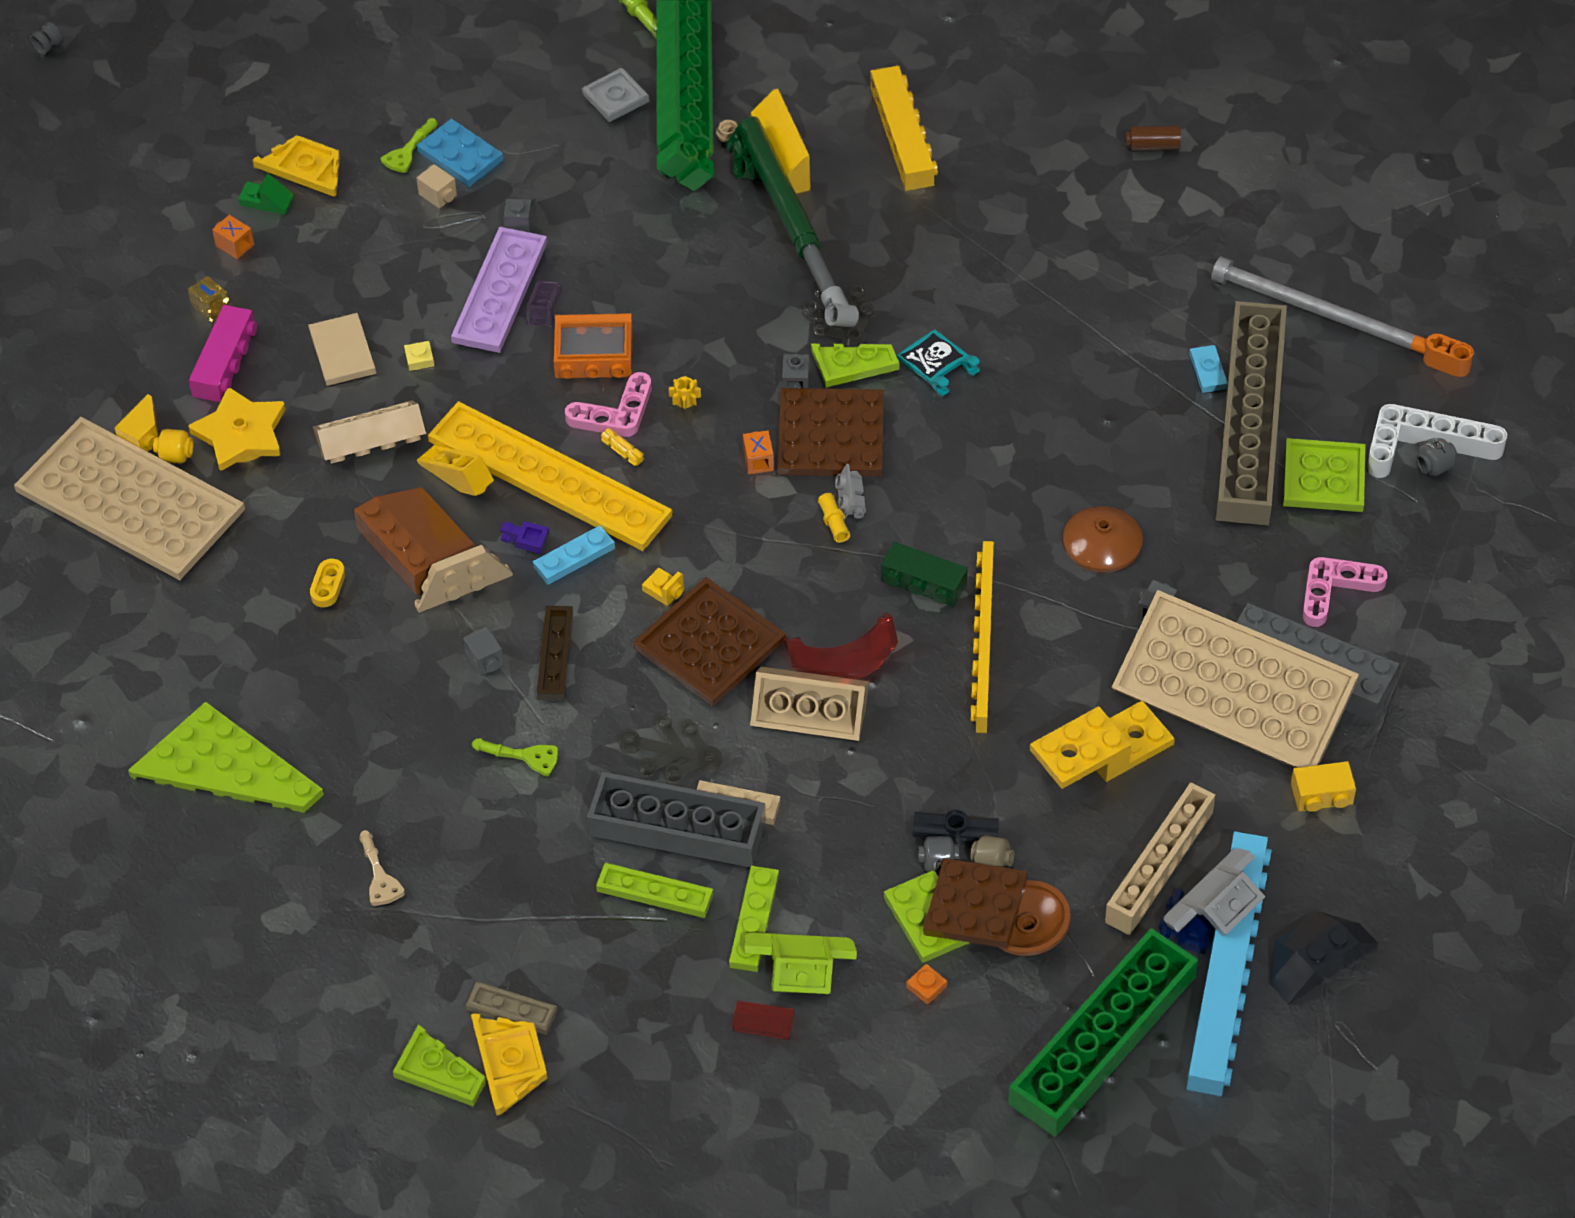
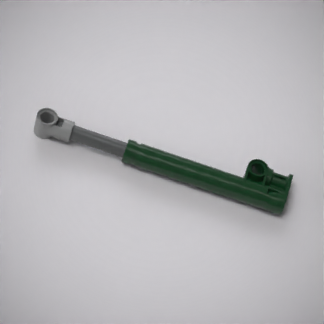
M755 116L743 119L726 143V149L735 157L734 175L739 179L762 180L798 256L806 260L822 293L821 300L826 308V323L830 326L854 327L859 318L858 309L854 305H849L842 289L836 286L820 253L821 243L760 119Z

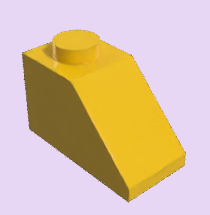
M149 394L115 427L118 437L147 452L153 449L154 438L159 437L156 411L152 396Z

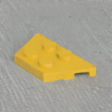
M297 135L287 140L285 144L272 148V154L262 159L257 156L252 160L255 168L333 197L337 195L340 164L339 150Z
M471 1014L496 1116L501 1115L548 1078L534 1023L513 1022L500 1017L497 1020L481 1018L480 1014Z

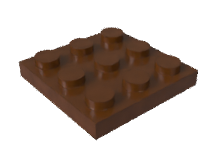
M944 858L923 927L924 935L1008 949L1028 879L1027 871Z

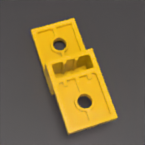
M1140 701L1111 718L1098 706L1030 744V751L1060 788L1063 789L1094 771H1097L1105 782H1108L1174 745L1175 738L1143 701ZM1137 731L1143 736L1141 738H1132L1128 734ZM1071 750L1076 755L1074 757H1065L1062 755V752Z

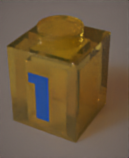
M208 276L188 289L192 307L210 322L219 316L223 305L230 306L227 292Z

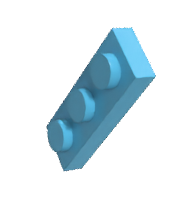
M597 526L534 560L533 567L546 584L549 585L614 550L615 542L602 527Z

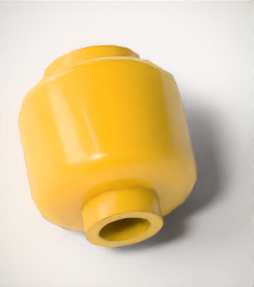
M164 429L159 437L154 438L153 451L158 453L160 459L168 463L181 464L186 462L187 458L192 457L193 438L189 437L185 430Z

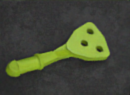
M434 118L428 119L420 129L416 130L412 139L403 148L382 156L381 163L391 170L402 173L407 172L412 164V153L416 145L425 139L433 129H436L438 125L437 120Z
M481 738L472 741V747L478 752L483 751L496 757L523 760L532 770L543 776H550L557 763L558 748L554 745H535L525 749H512L502 744L498 745L484 741Z

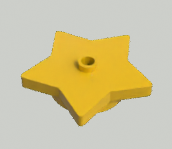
M228 388L216 412L191 423L189 431L193 436L213 446L218 467L221 471L236 462H248L260 456H280V449L274 429L286 410L283 401L251 402L233 389Z

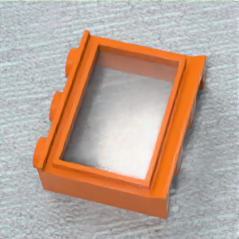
M632 314L555 315L553 361L555 378L630 377L632 375L633 344Z

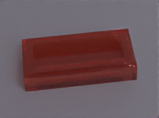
M737 1001L732 1031L790 1039L795 1009Z

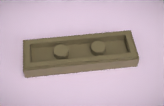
M476 982L466 1003V1010L493 1019L500 1017L513 1022L524 1021L534 1023L536 1032L545 1035L548 1034L558 1012L555 1005L481 982Z

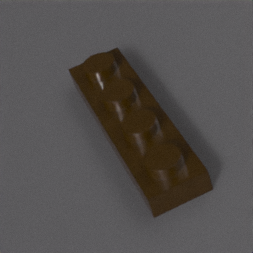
M546 606L537 700L565 701L573 606Z

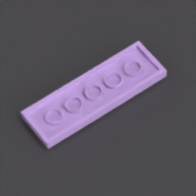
M499 227L451 335L452 343L498 353L501 352L547 245V236Z

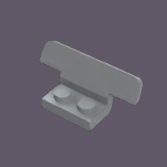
M1240 848L1231 851L1164 916L1167 926L1179 932L1196 914H1203L1222 936L1227 935L1265 898L1264 894L1242 871L1255 856L1250 851Z

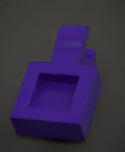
M526 521L523 522L522 527L504 522L500 530L503 533L501 541L506 543L515 542V548L541 554L549 536V527Z

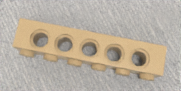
M1190 782L1108 902L1106 907V924L1128 935L1132 934L1213 814L1215 794Z

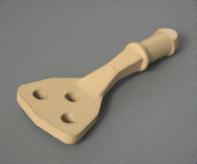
M366 830L362 831L359 839L364 847L365 856L373 867L374 874L369 888L370 904L372 906L388 904L403 897L405 890L397 879L386 874L379 863L378 849L375 847L372 834Z

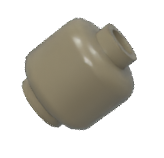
M983 835L972 845L971 861L973 863L1007 868L1008 866L1011 867L1014 862L1015 852L1011 850L1010 843L1005 838Z

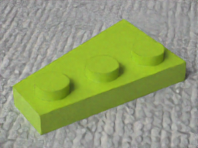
M811 344V352L825 387L899 370V361L892 344H860L858 347H843V344H834V347H820V344Z
M419 1024L393 1070V1076L396 1079L473 1107L486 1084L484 1075L461 1057H456L442 1042L438 1039H433Z

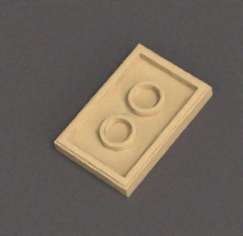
M358 313L308 325L326 386L376 374Z

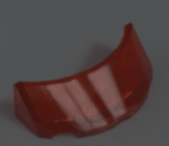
M888 612L882 613V617L877 618L875 626L865 635L853 642L838 647L817 648L815 646H806L802 643L800 637L792 639L788 636L783 637L792 668L798 672L848 679H860L867 676L882 665V662L889 656L892 650L894 651L898 644L893 616Z

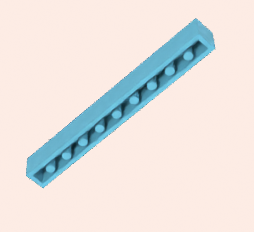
M1234 831L1231 851L1240 848L1250 851L1255 856L1242 871L1258 889L1265 890L1268 873L1262 872L1263 865L1269 866L1272 849L1266 848L1268 837ZM1263 900L1227 935L1222 936L1217 930L1215 932L1187 1090L1222 1096L1224 1085L1230 1086L1232 1069L1227 1068L1228 1060L1234 1061L1237 1043L1231 1042L1233 1035L1239 1036L1241 1018H1236L1237 1010L1243 1011L1246 994L1240 992L1242 985L1248 986L1250 969L1245 968L1246 961L1252 962L1255 945L1249 944L1250 937L1257 936L1259 920H1254V914L1261 913Z

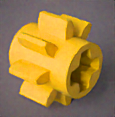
M686 376L680 377L677 380L674 379V387H669V397L672 398L673 405H678L683 409L693 405L696 406V398L701 397V388L697 387V380H692Z

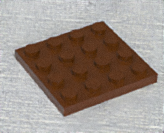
M781 388L778 475L837 476L842 472L846 464H849L850 472L857 471L861 476L882 477L884 389Z
M705 577L633 642V649L714 707L786 641V633Z

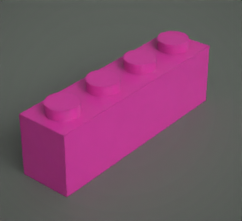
M223 305L189 378L192 397L221 402L226 390L231 388V380L234 374H237L239 371L240 360L243 355L247 354L249 340L257 331V322L254 321L252 310Z

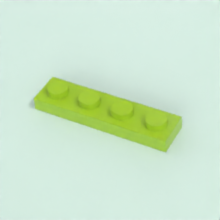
M609 863L604 864L596 884V890L600 893L702 918L706 917L714 895L712 888Z
M751 866L730 956V968L758 972L762 955L744 954V939L748 933H767L779 879V870Z

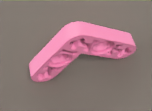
M637 372L629 377L618 409L582 402L570 403L565 408L566 423L573 428L600 433L604 432L607 428H611L617 435L623 437L633 436L639 429L651 394L650 376L643 372ZM643 383L640 386L639 392H636V386ZM637 401L640 405L631 408L627 406V403ZM599 416H605L608 418V420L604 423H599L595 421V419ZM627 416H629L631 423L624 426L627 422Z
M1325 557L1313 559L1308 572L1303 608L1304 622L1312 627L1322 626L1326 622L1331 586L1378 592L1386 586L1387 571L1382 566ZM1319 568L1324 569L1323 579L1317 578ZM1351 571L1355 576L1353 578H1344L1341 572ZM1372 576H1376L1377 581L1372 580ZM1320 588L1325 591V594L1316 596L1311 590ZM1314 605H1319L1318 616L1312 615Z

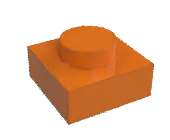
M927 964L906 982V988L927 1005L947 987V980Z

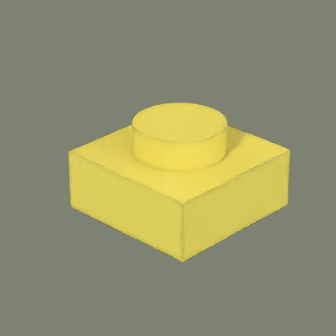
M429 341L404 345L409 371L434 366Z

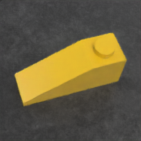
M434 445L417 459L419 465L461 493L477 496L483 493L487 486L494 481L481 455Z

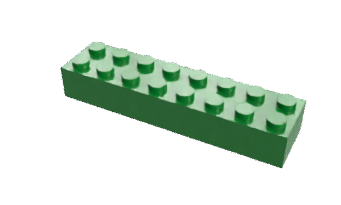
M1151 928L1009 1086L1008 1104L1056 1137L1196 978L1198 959Z

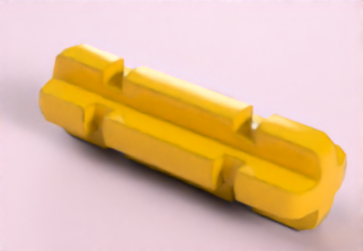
M607 428L602 432L601 440L606 445L611 446L610 448L623 458L628 459L632 465L638 466L643 462L644 454L637 448H634L623 437L617 435L614 430Z

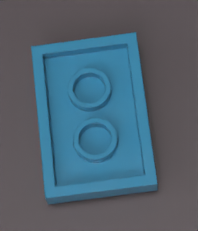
M453 119L447 121L417 144V151L468 187L504 160L502 152Z

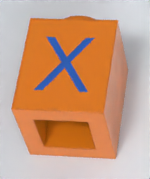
M231 215L217 223L212 229L216 247L237 260L254 246L251 228Z
M769 430L743 434V451L748 474L774 471V458Z

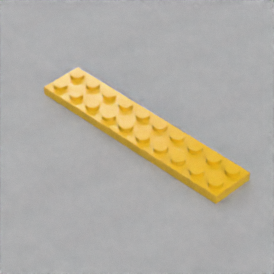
M459 401L428 434L429 442L434 445L481 455L491 474L594 527H602L606 533L641 551L645 550L673 516L672 509Z

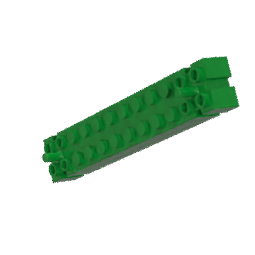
M657 0V148L660 152L657 154V169L663 176L668 175L671 178L676 176L677 181L681 185L693 191L697 190L714 176V162L709 159L713 155L711 0Z

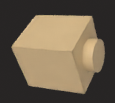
M435 164L416 177L419 195L439 209L457 196L455 178Z

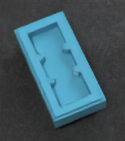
M1215 345L1191 348L1189 355L1202 393L1227 389L1228 383Z

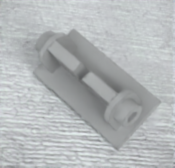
M846 464L835 480V488L838 489L839 495L837 506L843 511L845 519L848 514L854 515L855 518H862L866 512L864 496H860L864 492L862 476L857 471L850 472L849 464Z

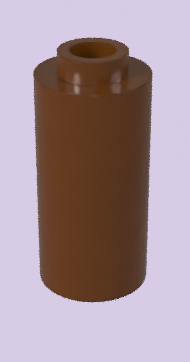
M1180 125L1130 126V131L1125 132V145L1130 146V151L1180 150Z

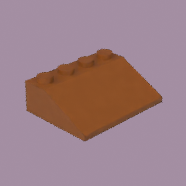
M422 487L376 496L354 509L359 532L416 595L423 592L421 587L428 578V572L432 564L477 547Z

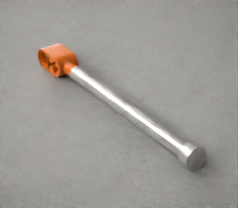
M1221 256L1213 268L1211 276L1213 281L1225 284L1227 281L1233 282L1424 354L1423 361L1427 366L1450 375L1463 377L1470 372L1474 351L1466 343L1442 334H1432L1427 339L1236 268L1233 266L1232 260Z

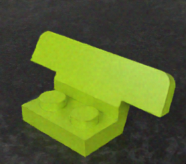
M748 933L744 939V954L772 955L774 963L771 989L779 992L830 994L833 958L856 959L857 957L854 941L846 937Z

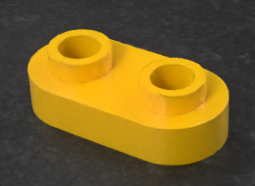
M327 559L319 564L310 588V596L314 605L329 607L336 602L345 579L344 565L341 561Z

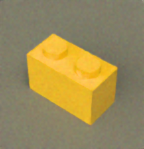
M1348 761L1293 768L1291 786L1298 812L1307 810L1313 812L1323 808H1343L1353 805L1356 787Z

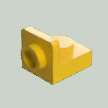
M658 567L642 584V591L668 606L674 599H678L684 591L683 574L678 571L672 576Z

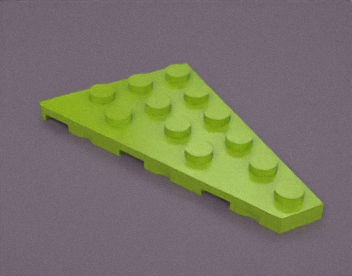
M207 702L203 703L128 770L130 777L133 779L141 777L154 780L156 784H170L173 787L196 791V789L211 791L217 796H230L233 799L252 803L257 800L272 803L273 807H286L303 813L324 795L323 789Z

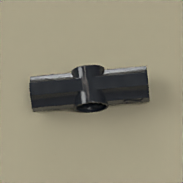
M958 809L948 811L946 814L915 812L913 837L949 836L959 846L966 841H978L983 835L998 837V818L967 816L965 812Z

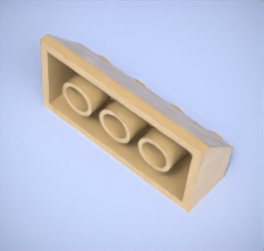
M413 400L313 426L324 460H330V463L345 460V455L355 453L356 457L371 453V448L380 446L381 450L389 449L396 446L395 442L404 439L406 443L421 440L420 435L426 434L419 405Z
M760 667L756 672L750 726L859 741L866 710L869 681Z

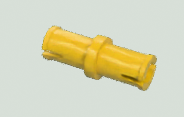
M832 493L822 494L818 498V503L824 513L823 520L825 524L830 527L834 540L837 543L847 541L850 538V532L844 522L845 515L843 511L838 508Z

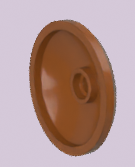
M1095 506L1083 509L1069 519L1063 532L1064 549L1070 559L1082 568L1095 572L1121 570L1133 563L1142 549L1143 535L1139 524L1128 513L1114 507Z
M1027 880L1008 949L999 948L1014 955L1031 956L1044 953L1059 944L1067 934L1071 922L1069 904L1064 895L1050 884Z

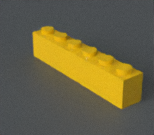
M899 66L871 70V90L905 191L934 186V176L938 175L937 164L935 160H931L930 144L925 143L926 134L924 126H919L918 109L913 108L914 99L912 92L907 91L908 82L906 75L901 74Z

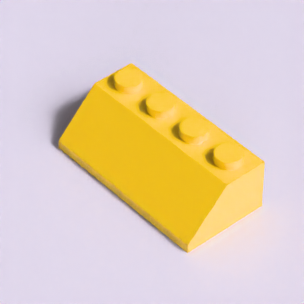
M774 89L751 112V116L760 119L796 194L809 191L810 156L779 90Z

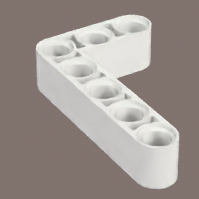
M1387 404L1379 412L1370 448L1367 470L1370 475L1376 478H1383L1389 475L1398 441L1422 446L1432 440L1442 438L1448 443H1452L1457 453L1496 460L1501 458L1504 453L1507 432L1504 428L1497 425L1395 404Z

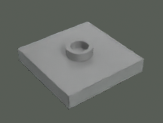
M623 68L582 88V94L608 122L649 102V95Z

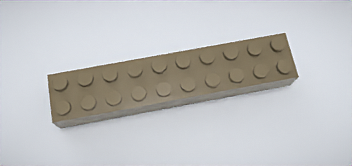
M1235 301L1216 512L1217 521L1269 526L1287 305Z

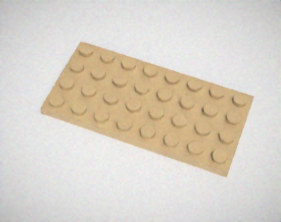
M80 417L14 485L17 493L178 580L185 576L245 510L243 502L83 417Z
M1157 590L1111 688L1114 691L1137 701H1143L1151 707L1291 767L1300 768L1320 764L1360 676L1351 670Z

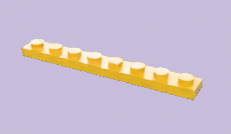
M983 541V552H977V568H982V573H976V589H981V595H975V611H980V616H975L974 633H979V638H974L973 654L979 655V659L973 660L972 677H978V683H972V699H977V705H971V722H976V733H987L994 542Z

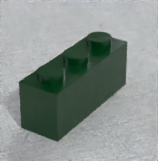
M895 541L881 564V581L886 582L890 586H897L911 591L915 595L931 598L940 604L955 607L967 585L968 567Z

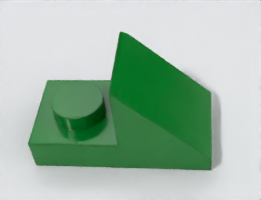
M267 173L262 184L247 181L238 201L239 206L286 215L294 199V194Z

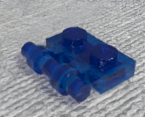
M1180 889L1173 890L1172 896L1168 897L1165 906L1167 909L1166 914L1184 897V891ZM1196 914L1179 932L1168 927L1164 917L1161 919L1159 924L1161 935L1169 940L1171 935L1179 937L1177 944L1179 947L1205 955L1214 926L1203 914Z

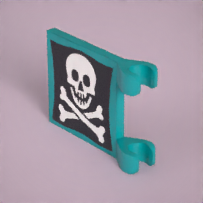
M935 329L897 354L898 360L931 384L940 396H945L950 392L946 387L949 385V380L943 376L962 364L970 375L980 372V368L977 367L980 361L976 356L968 355Z

